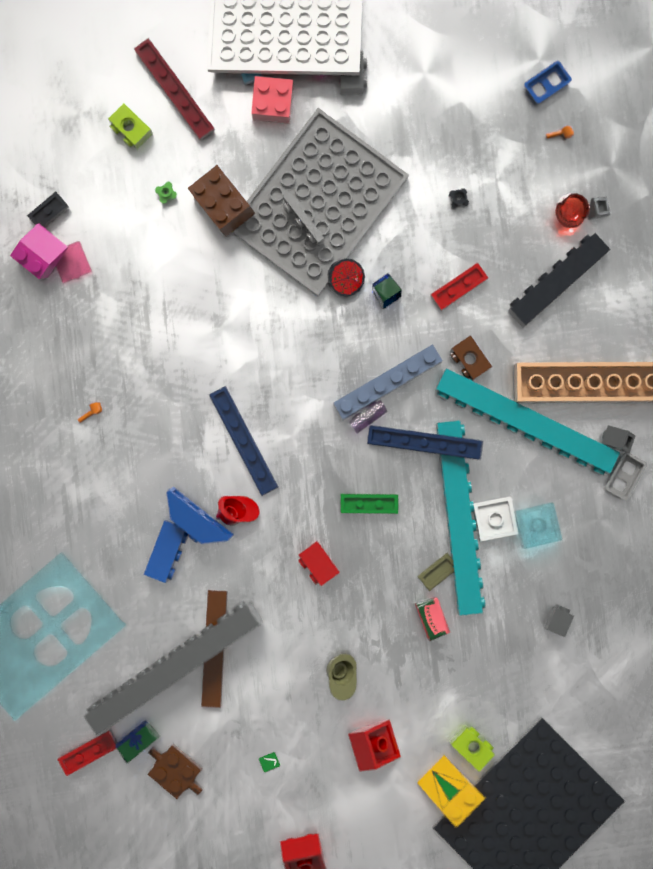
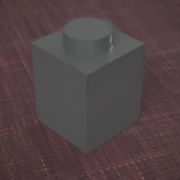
M608 425L602 436V444L615 450L630 453L636 435L628 430Z
M559 606L558 609L553 607L544 628L565 637L574 616L569 614L570 610L565 607Z

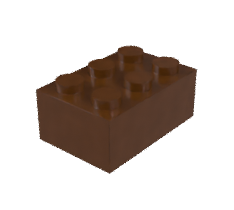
M218 165L214 166L187 188L225 237L255 215L251 206Z

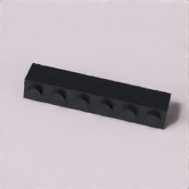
M596 233L592 236L587 234L580 241L582 244L577 249L573 247L566 253L568 257L563 262L559 259L552 266L554 269L549 274L545 272L537 279L539 283L535 287L531 284L524 291V297L521 299L517 297L509 304L511 308L508 312L522 328L611 250Z

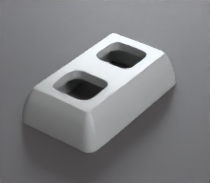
M625 452L605 489L627 501L647 467V463ZM626 461L636 466L632 475L622 471ZM616 478H620L627 483L622 492L613 487Z

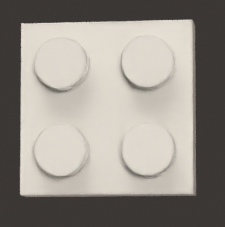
M511 496L474 503V513L480 541L519 534Z

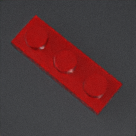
M476 263L433 292L430 296L440 311H442L486 281L488 276L479 263Z
M108 730L59 757L57 760L65 775L68 776L117 749L119 746L111 731Z

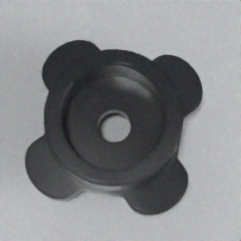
M465 188L449 192L452 208L468 206L469 200L467 199V190Z

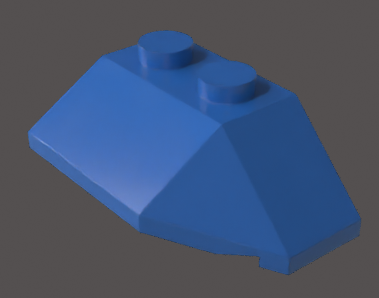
M174 486L166 492L170 520L174 522L173 525L177 529L187 532L191 540L204 544L228 541L233 537L234 534L179 492Z

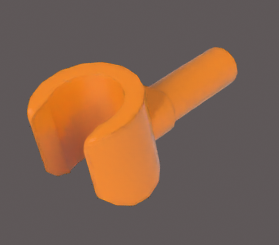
M565 126L561 130L546 134L548 139L563 134L565 139H568L574 135V131L571 126Z
M100 402L90 404L91 411L80 417L78 421L81 423L88 417L101 413L102 407Z

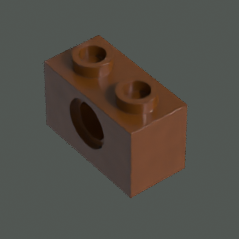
M471 335L450 350L452 352L450 354L452 360L456 364L459 362L463 368L461 370L465 378H470L471 381L492 368V365ZM466 355L474 357L475 361L473 364L465 362Z

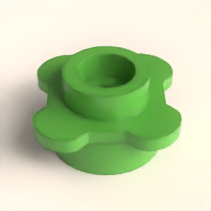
M169 181L165 182V185L155 188V192L159 195L160 202L163 204L177 197V192L173 190V185Z

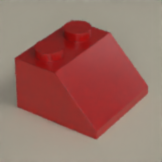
M390 719L359 728L348 734L359 772L376 770L401 757Z
M318 833L280 841L285 869H326Z

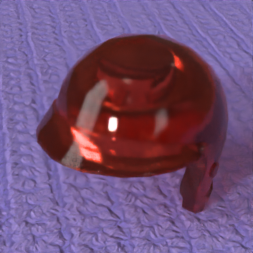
M566 194L556 204V218L564 227L576 228L589 215L590 205L581 194Z

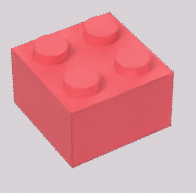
M255 76L251 110L252 120L290 123L293 80Z

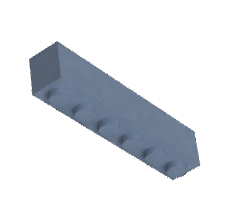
M432 344L335 401L333 405L341 419L345 420L437 366L443 360Z

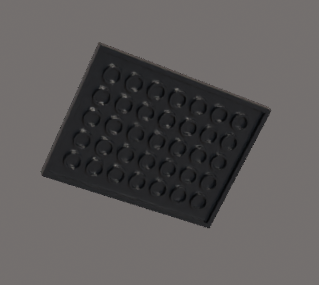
M540 717L474 784L486 799L458 827L444 814L433 826V829L473 869H559L625 800Z

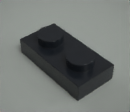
M55 191L27 216L35 226L41 224L45 228L68 209L69 206Z

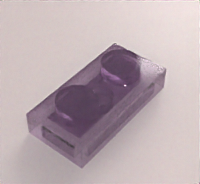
M379 400L378 402L371 403L364 412L356 414L349 423L357 434L388 411L383 402Z

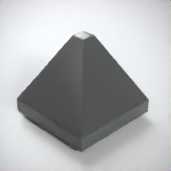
M607 197L591 198L588 213L589 220L611 215Z

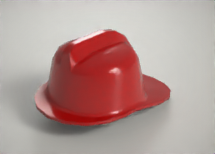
M222 496L218 501L216 519L221 520L226 525L234 526L240 522L256 520L260 511L257 503L246 496Z

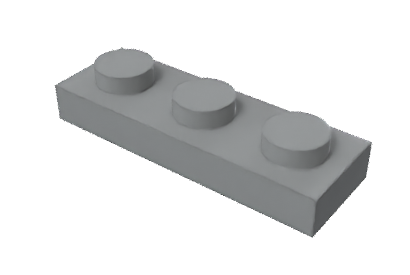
M291 193L284 196L285 203L283 204L289 213H294L297 217L294 220L300 228L304 227L308 232L306 236L312 244L314 242L318 246L324 242L322 234Z

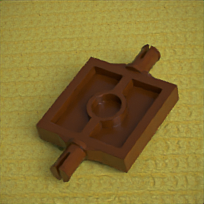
M174 743L162 754L154 747L149 750L148 754L156 762L148 775L174 798L178 799L189 788L197 796L201 793L203 789L194 781L203 768Z

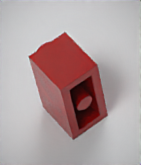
M318 541L299 554V563L304 569L308 567L312 573L309 576L315 585L319 583L322 586L340 573Z

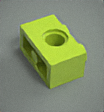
M125 103L108 118L111 124L109 127L116 134L120 132L124 136L123 141L130 148L134 146L138 150L153 135L151 128ZM128 124L134 125L131 131H125V127Z
M464 725L449 742L480 772L495 756L492 751L494 747L487 740L484 742L478 738L480 734L472 726L468 728ZM472 742L478 743L476 751L468 749Z

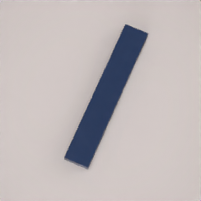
M224 386L209 394L261 496L279 488L227 387Z
M370 425L367 444L481 460L484 441Z

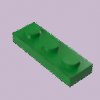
M341 494L340 513L398 514V494Z

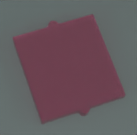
M80 241L67 245L68 249L56 265L63 283L75 278L79 279L80 276L92 272Z

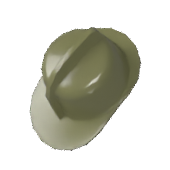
M341 654L334 657L326 668L330 692L337 700L344 701L349 699L356 690V661L349 654Z

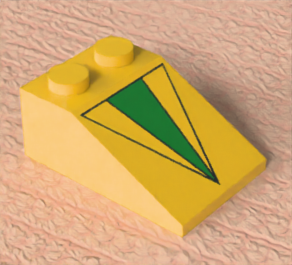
M445 755L417 782L456 827L486 799Z

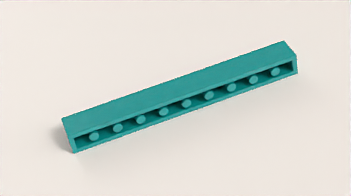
M447 368L435 389L439 397L446 400L451 398L455 400L456 405L462 408L470 407L473 409L472 412L481 417L484 414L490 417L489 421L500 425V423L507 425V430L513 433L519 431L525 434L524 438L532 442L538 440L542 442V447L549 450L554 448L559 451V455L568 459L573 457L577 459V464L584 467L589 465L594 468V472L600 475L611 473L620 452Z
M460 420L436 424L438 435L460 438L465 436L464 424L461 425ZM439 454L451 558L454 565L453 576L458 615L483 613L482 608L486 607L485 598L481 597L480 589H483V580L478 575V570H481L480 558H476V551L479 550L478 540L474 539L473 531H476V521L472 520L471 512H474V503L469 499V493H472L471 482L467 481V474H470L469 463H465V458Z

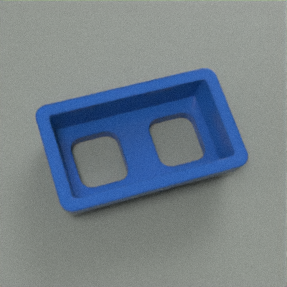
M555 61L526 81L524 86L534 101L539 104L570 83L572 78L560 61ZM552 73H557L561 79V82L556 86H553L548 80V76ZM538 83L542 84L546 90V93L540 97L532 90V87Z

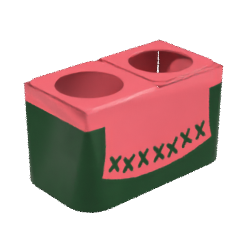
M437 597L415 603L429 641L450 633Z

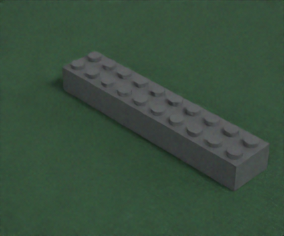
M243 601L232 609L233 614L229 615L227 612L216 620L218 624L214 626L211 623L200 631L202 635L198 637L195 634L184 642L185 646L183 648L179 645L170 651L167 659L163 656L151 665L153 667L151 670L149 667L145 668L135 676L136 680H133V678L129 679L119 687L120 691H117V689L113 690L103 698L104 702L98 700L87 708L88 713L84 715V718L96 736L259 626L263 620L251 602L245 604Z

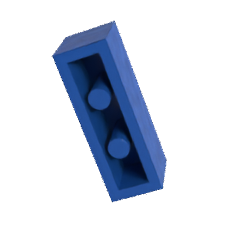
M164 520L144 575L164 583L168 582V579L172 580L176 570L173 569L175 561L179 562L182 551H180L182 543L186 544L189 534L184 530L177 529L173 522Z

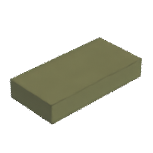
M448 553L444 554L417 576L429 592L454 572L451 556Z

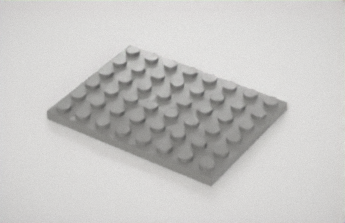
M317 108L247 200L255 215L232 233L316 296H319L328 284L327 274L331 265L338 259L348 258L407 180L409 174L327 113ZM289 192L324 237V242L319 246L315 242L311 243L306 236L308 233L304 227L300 228L294 220L297 218L294 213H289L284 207V196Z

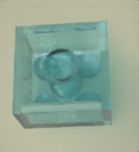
M554 502L514 511L522 549L563 540Z

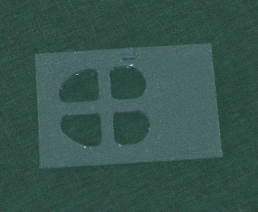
M62 552L0 604V704L14 721L126 626ZM49 587H66L72 591L74 595L73 601L57 615L51 616L36 599L37 593ZM22 606H28L43 624L29 638L16 636L11 628L12 615ZM86 608L92 618L91 629L83 643L75 644L61 628V624L77 609ZM49 634L54 635L67 650L66 658L53 666L39 662L34 653L36 645Z

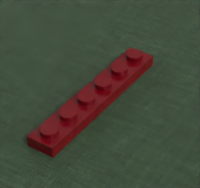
M147 38L133 49L197 138L201 141L215 131L214 126L152 41Z

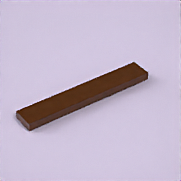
M208 590L206 627L211 623L215 626L218 624L216 620L226 614L228 591ZM224 650L204 662L201 707L221 708Z

